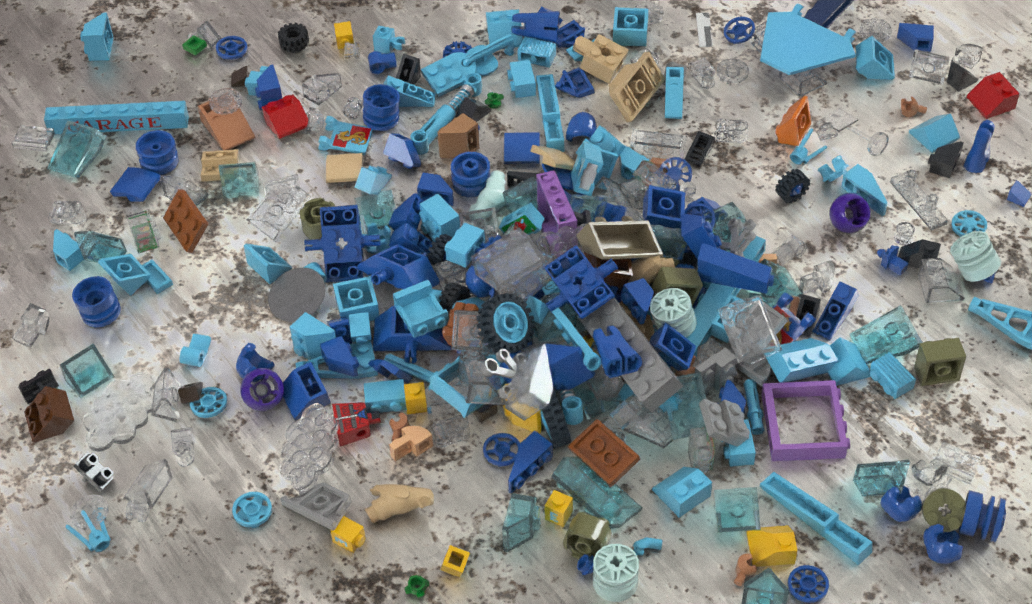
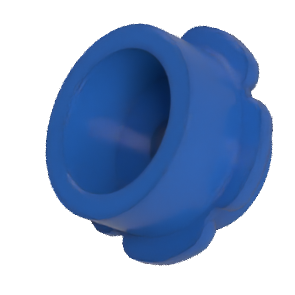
M584 554L578 560L577 569L583 575L593 572L594 556Z

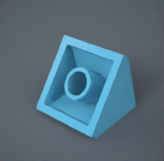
M951 114L935 116L909 130V133L931 153H934L938 147L949 145L960 139Z
M246 243L244 245L247 264L269 284L293 268L270 247Z
M131 253L98 260L102 268L130 296L151 277V274Z
M839 337L830 345L838 361L828 371V375L831 380L836 381V386L871 377L870 370L856 344Z

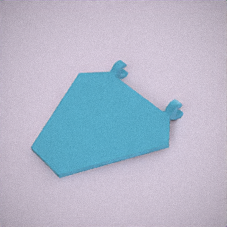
M796 4L792 12H768L760 57L761 62L787 75H793L855 58L856 54L851 44L855 39L853 38V35L856 33L855 30L850 28L845 36H841L801 17L802 13L800 11L804 6Z

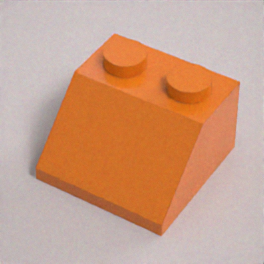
M803 96L783 115L782 121L777 125L775 131L778 136V143L799 146L811 125L808 96Z

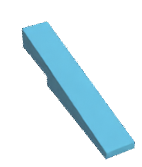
M553 74L537 75L536 83L546 147L564 152V136Z
M773 472L760 483V487L857 565H860L872 553V541L840 521L838 513L777 473Z

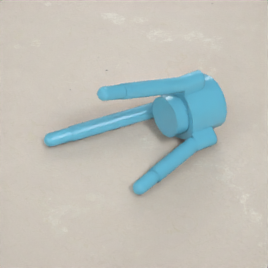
M812 128L805 134L806 136L803 137L799 146H796L790 154V159L795 164L800 165L802 162L807 164L810 159L827 149L825 145L808 156V150L804 145L813 132Z
M84 510L81 511L84 520L91 530L89 541L70 525H66V528L82 541L90 551L101 552L110 544L111 538L107 533L101 512H98L97 516L102 531L96 530Z

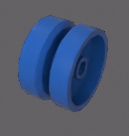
M155 130L147 132L138 138L136 152L142 169L164 175L176 168L179 156L175 140L170 133Z
M464 152L453 159L451 162V176L454 191L460 196L467 198L479 196L486 187L487 179L490 177V162L486 156L477 152Z

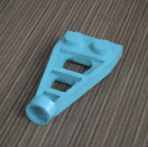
M977 297L972 299L968 311L978 314L1012 340L1032 350L1031 311L985 299L981 300ZM992 311L1004 312L1007 316L1004 321H1000L991 315ZM1011 318L1027 321L1028 324L1024 331H1017L1010 326L1009 321Z
M559 307L553 310L552 313L556 318L553 322L559 330H563L564 333L561 335L567 344L571 342L574 347H580L585 355L583 359L584 365L590 371L597 370L601 366V358L593 352Z
M371 341L365 344H350L352 349L351 355L357 357L360 366L357 368L358 376L356 377L331 370H319L318 366L325 363L322 356L309 361L295 363L296 368L312 362L319 378L361 379L378 376V372L368 364L369 361L375 360Z

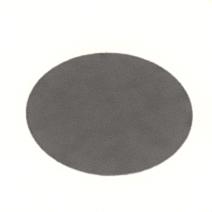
M295 268L285 272L274 282L270 289L268 304L271 312L277 318L288 322H295L305 312L312 315L324 300V280L318 272L310 268Z

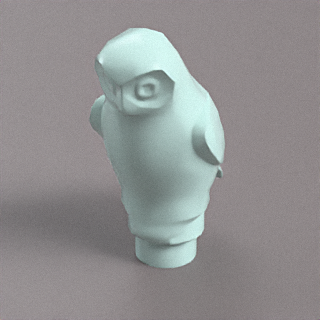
M491 172L490 177L486 181V187L479 194L476 203L472 204L469 209V217L471 219L480 221L500 210L517 197L516 187L505 190L506 181L504 180L505 174L503 172Z

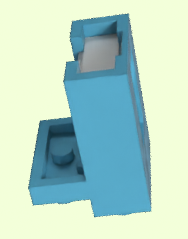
M583 141L571 172L573 190L591 196L595 186L606 189L618 154L600 149V146Z

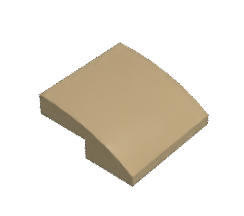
M536 145L531 147L530 152L543 156V164L572 170L574 167V160L558 149Z
M238 149L203 152L201 159V182L237 179L239 165Z
M362 153L327 155L326 183L357 181L363 163Z

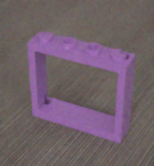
M554 170L536 174L537 209L545 218L541 225V231L555 260L577 245V219Z
M835 380L763 383L761 396L771 461L846 458L847 449H850V439L846 438L847 422L843 421L842 418L844 416V406L839 402L841 400L840 388H837ZM830 396L838 442L781 444L774 398Z

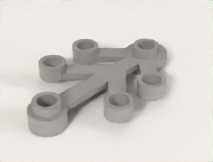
M733 218L727 224L728 230L731 232V242H724L720 238L722 242L720 249L731 250L730 253L744 257L743 251L756 238V234L752 231L756 224L752 219H748L743 224L740 219Z
M506 349L499 350L496 353V359L501 363L505 362L511 370L499 367L498 363L492 358L485 360L480 367L482 375L486 377L498 375L514 379L508 385H504L499 389V395L503 399H508L512 396L513 391L523 382L530 383L526 389L516 393V399L519 403H525L535 390L546 388L549 384L541 371L536 372L522 353H518L512 359ZM522 366L527 374L523 373L519 367Z

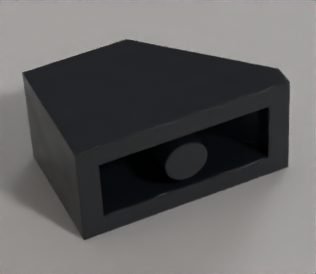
M960 141L938 147L935 154H931L929 157V172L950 179L961 156L964 142Z
M921 239L902 246L898 257L906 261L908 266L934 272L941 244Z

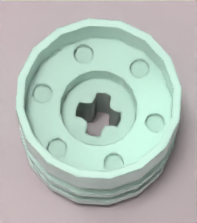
M974 231L958 238L950 248L951 255L957 263L962 276L967 281L974 282L986 279L993 275L1001 266V260L986 232Z
M669 288L662 290L653 297L650 303V311L656 329L658 330L666 322L685 338L690 336L696 328L697 321L689 295L681 289Z
M609 544L597 551L593 559V587L600 597L611 602H621L629 599L635 593L638 587L639 559L636 553L628 546L622 544Z

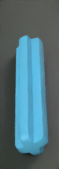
M392 354L385 356V361L395 365L403 372L429 384L431 383L430 377L433 372L415 364L406 363L404 359Z

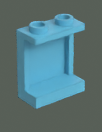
M429 280L393 293L394 306L413 338L425 335L448 324L449 313L447 309H442L432 293V285Z

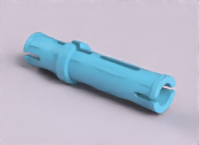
M748 379L743 383L748 406L747 417L751 423L752 434L760 435L765 431L762 421L764 415L759 404L757 384L754 380Z

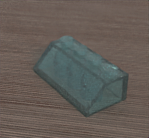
M563 457L551 476L556 481L558 487L571 494L570 497H573L574 501L581 503L585 507V511L588 514L607 519L610 529L620 528L643 508L617 484L610 488L578 457Z

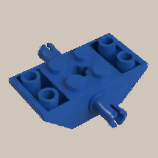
M358 205L320 207L322 237L321 239L304 240V245H312L306 246L305 252L316 250L324 252L326 283L363 278L364 272L357 269V265L364 261L363 249L364 247L381 246V241H373L380 240V234L363 236ZM341 238H343V241L347 242V244L344 247H342L338 243L341 240Z
M398 244L371 256L357 265V269L367 275H371V281L373 284L376 283V285L387 282L394 285L395 288L406 289L426 280H429L432 288L440 284V280L424 252L416 253Z
M576 245L544 267L560 291L558 296L545 303L551 313L558 307L560 309L564 305L570 304L578 317L584 319L615 297L614 293L604 282L606 276L618 269L611 258L600 267L594 268Z
M395 306L390 307L375 318L373 351H405L404 361L410 364V357L412 358V364L416 363L417 351L451 350V345L443 337V327L413 338Z

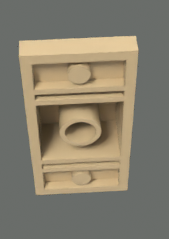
M644 52L636 63L625 65L608 85L609 94L626 122L634 120L665 81L650 52Z

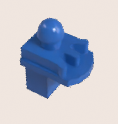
M891 245L887 251L879 249L877 255L882 258L881 266L885 269L889 268L900 276L907 270L908 263L897 256L898 246Z

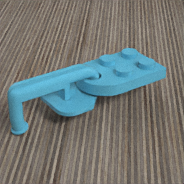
M508 34L486 46L478 45L468 50L467 54L463 52L452 53L422 68L421 73L439 98L462 86L465 83L464 77L468 73L475 72L486 76L497 70L498 61L492 53L506 47L504 53L512 56L514 54V37Z

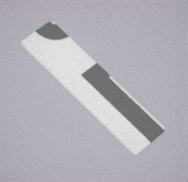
M696 13L699 46L712 47L709 13Z

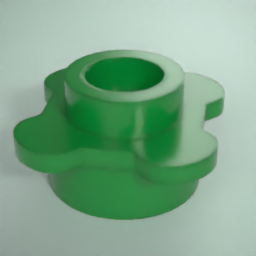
M490 92L487 94L488 98L485 100V104L492 109L499 108L504 95Z
M419 575L411 576L408 580V586L405 587V593L414 594L418 598H422L425 596V589L429 587V581Z

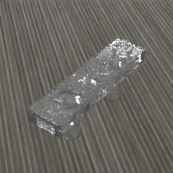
M909 170L891 177L890 183L931 231L947 225L948 219L937 207L939 197L936 194H925L916 183L918 173L915 170Z

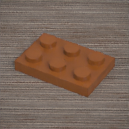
M178 189L163 219L185 251L193 253L209 223L186 191Z
M598 419L568 445L569 450L610 488L641 460L637 453Z

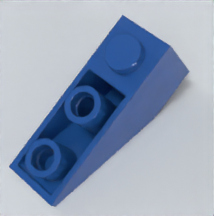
M839 281L812 332L831 340L859 297L858 290Z
M535 430L520 443L508 479L509 493L520 489L530 476H534L544 463H548L553 457V444Z

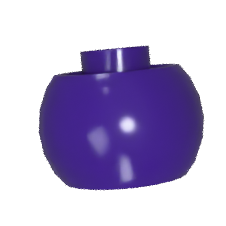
M845 193L833 201L829 210V217L836 229L843 233L851 234L862 230L867 225L871 211L868 202L862 196L855 193Z
M258 368L245 375L240 386V393L244 403L249 408L264 412L275 408L280 403L284 394V386L277 373L267 368ZM262 376L261 381L251 384L255 377ZM267 379L274 385V390H271L270 385L266 382ZM258 385L265 387L266 392L263 396L258 395L256 392ZM269 395H273V398L270 402L262 403V399H265Z

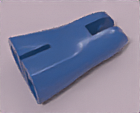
M560 11L512 15V21L524 23V26H512L511 33L557 44Z
M985 120L980 124L972 148L965 159L963 167L969 172L982 173L986 162L990 158V141L995 129L994 123L990 120Z
M607 326V336H605L601 328L593 331V339L601 358L605 375L613 378L639 370L643 362L641 356L628 344L615 326Z

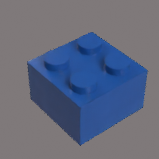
M649 185L643 199L642 221H649L652 230L678 235L681 230V215L685 213V192Z

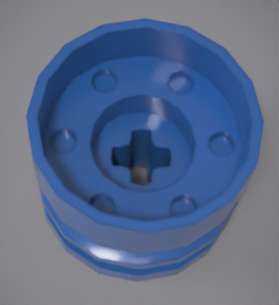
M378 84L368 87L364 91L363 121L367 127L373 130L385 131L394 128L398 124L400 95L395 88L389 85Z
M100 276L83 279L73 289V301L79 310L83 322L88 326L94 328L104 327L111 324L119 316L121 311L120 303L110 281Z
M969 490L965 500L966 509L962 525L959 527V534L973 537L978 528L981 529L982 540L986 539L987 533L990 531V542L996 543L998 536L1003 530L1006 518V499L1000 498L996 507L994 506L995 496L991 495L988 503L984 504L983 493Z

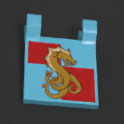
M332 116L326 117L325 123L327 124L325 130L333 131L331 139L326 136H320L318 141L320 143L319 150L336 149L351 153H362V155L366 154L373 129L340 122Z

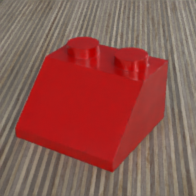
M997 72L984 77L967 94V99L985 119L1016 109L1020 93L1001 72Z
M293 94L286 95L280 100L272 101L262 106L266 125L279 139L311 126L300 101Z

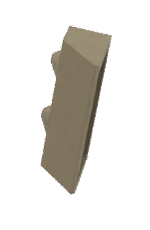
M623 216L622 221L607 222L604 217H596L595 222H589L577 234L583 252L601 259L647 258L658 255L663 257L649 221H634L630 216Z

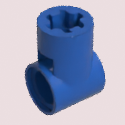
M374 51L368 55L369 68L374 74H380L385 69L397 68L394 52L381 54L378 51Z

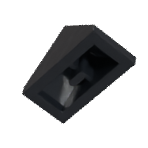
M403 53L396 78L415 85L421 77L420 59Z
M952 62L950 64L947 83L958 92L979 80L957 63Z
M465 97L455 118L464 113L477 122L490 113L491 109L478 100Z
M802 294L796 317L802 321L803 317L809 313L817 321L821 299ZM816 321L802 335L811 337Z

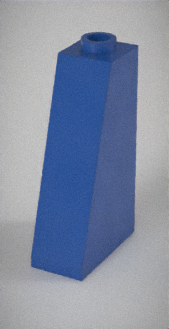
M702 243L697 259L698 274L701 281L767 294L768 288L773 286L774 275H771L772 267Z

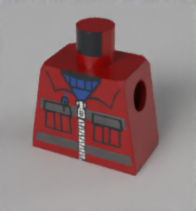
M365 403L332 404L340 446L370 437L369 425L381 423L379 411L367 413Z

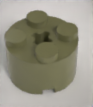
M314 198L307 201L304 207L300 209L302 230L309 240L321 239L320 207L335 206L333 202H327L324 198Z
M938 488L925 496L922 502V514L930 526L940 524L944 526V532H950L962 525L966 503L959 493L949 488ZM944 504H947V508H949L950 511L949 513L946 512L945 515H942V512L939 511V507H943Z
M578 512L572 519L564 537V548L566 551L569 549L572 552L571 555L578 560L584 554L595 557L597 551L603 546L608 545L611 539L612 532L609 527V521L605 518H598L584 512Z

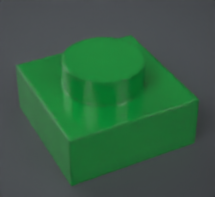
M193 35L182 46L183 50L196 56L207 47L206 41Z

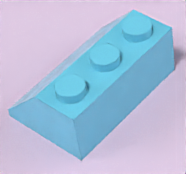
M812 338L762 350L779 383L828 373L838 361L828 343Z

